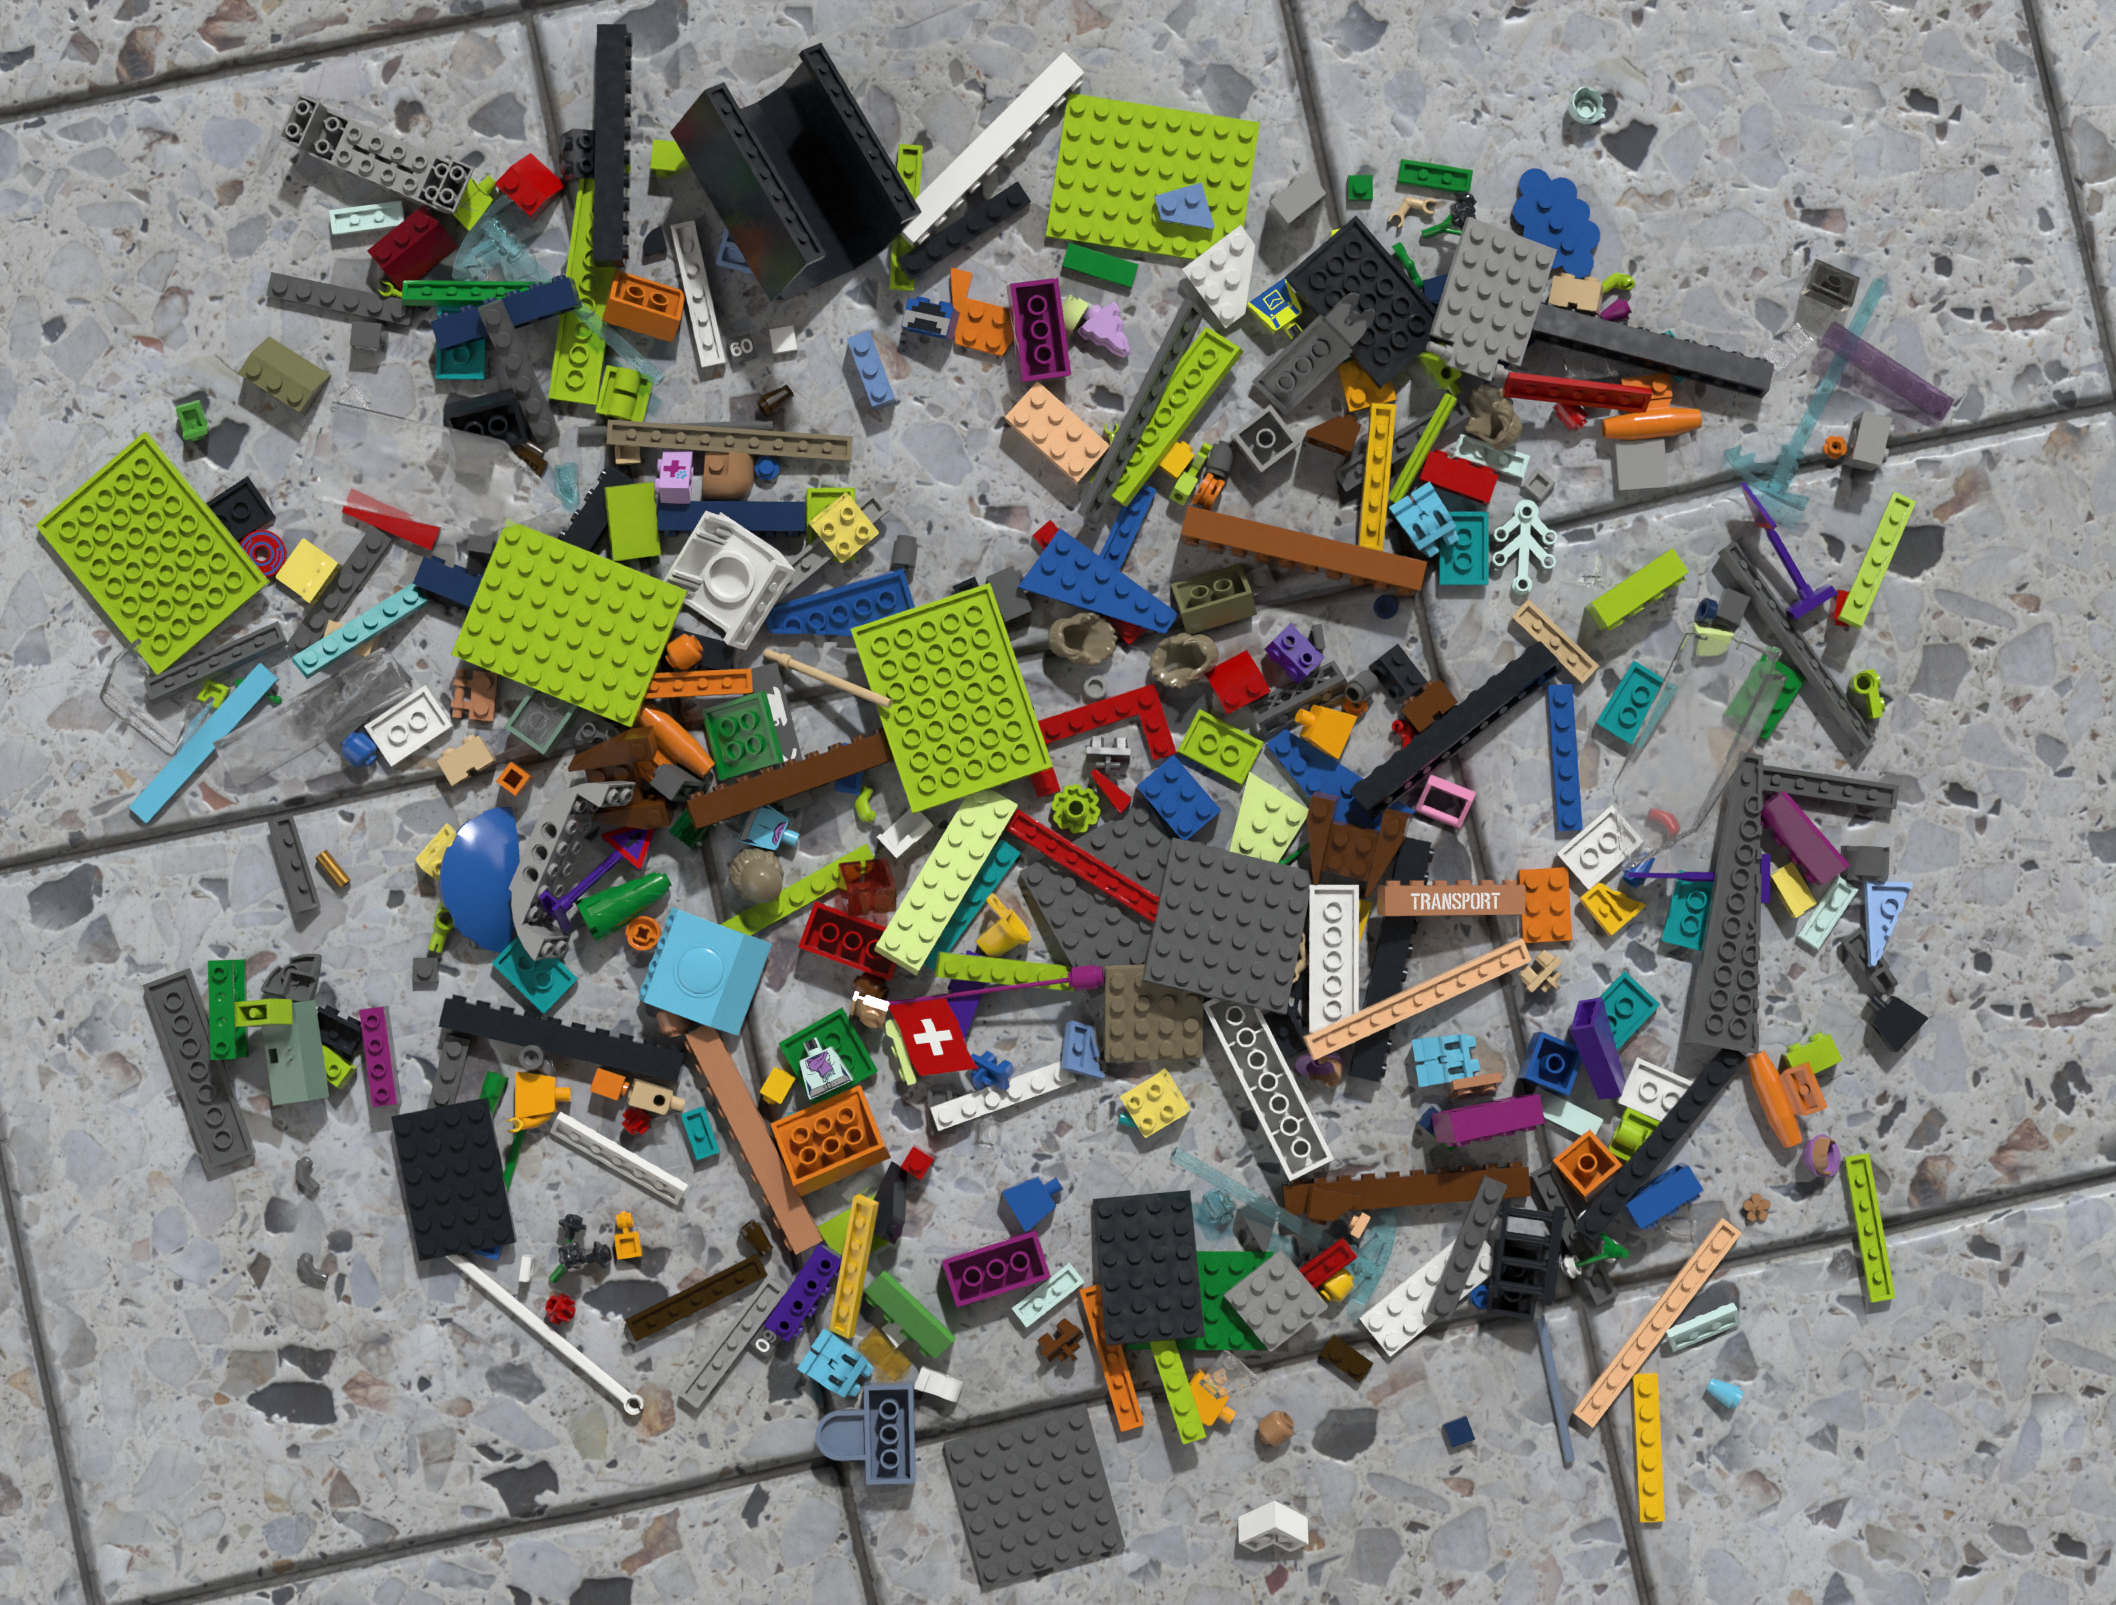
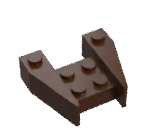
M653 726L628 729L573 757L568 771L585 770L588 783L610 781L636 783L633 789V797L627 805L599 807L591 821L645 830L669 827L675 814L672 801L662 793L645 795L637 763L654 760L658 745Z
M1316 791L1311 796L1307 815L1313 882L1315 885H1318L1322 880L1324 871L1367 881L1365 897H1369L1406 839L1411 814L1387 808L1383 813L1380 831L1335 820L1339 796Z

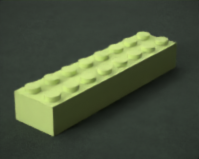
M992 789L965 797L878 941L874 951L917 976L1015 813L1018 804Z

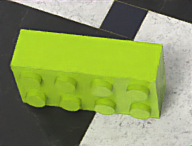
M1671 548L1586 605L1585 608L1601 631L1605 628L1611 631L1625 622L1623 618L1625 615H1628L1630 618L1646 608L1643 604L1644 602L1648 601L1651 604L1666 594L1664 592L1665 588L1668 587L1671 590L1686 581L1684 575L1689 573L1675 550Z

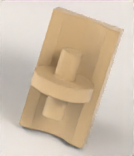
M1541 950L1534 959L1543 968L1536 974L1529 966H1526L1518 976L1526 985L1524 988L1528 992L1532 993L1544 980L1546 983L1540 988L1544 993L1551 987L1558 991L1561 987L1557 984V981L1562 975L1558 971L1551 977L1549 975L1563 961L1558 956H1553L1546 950Z

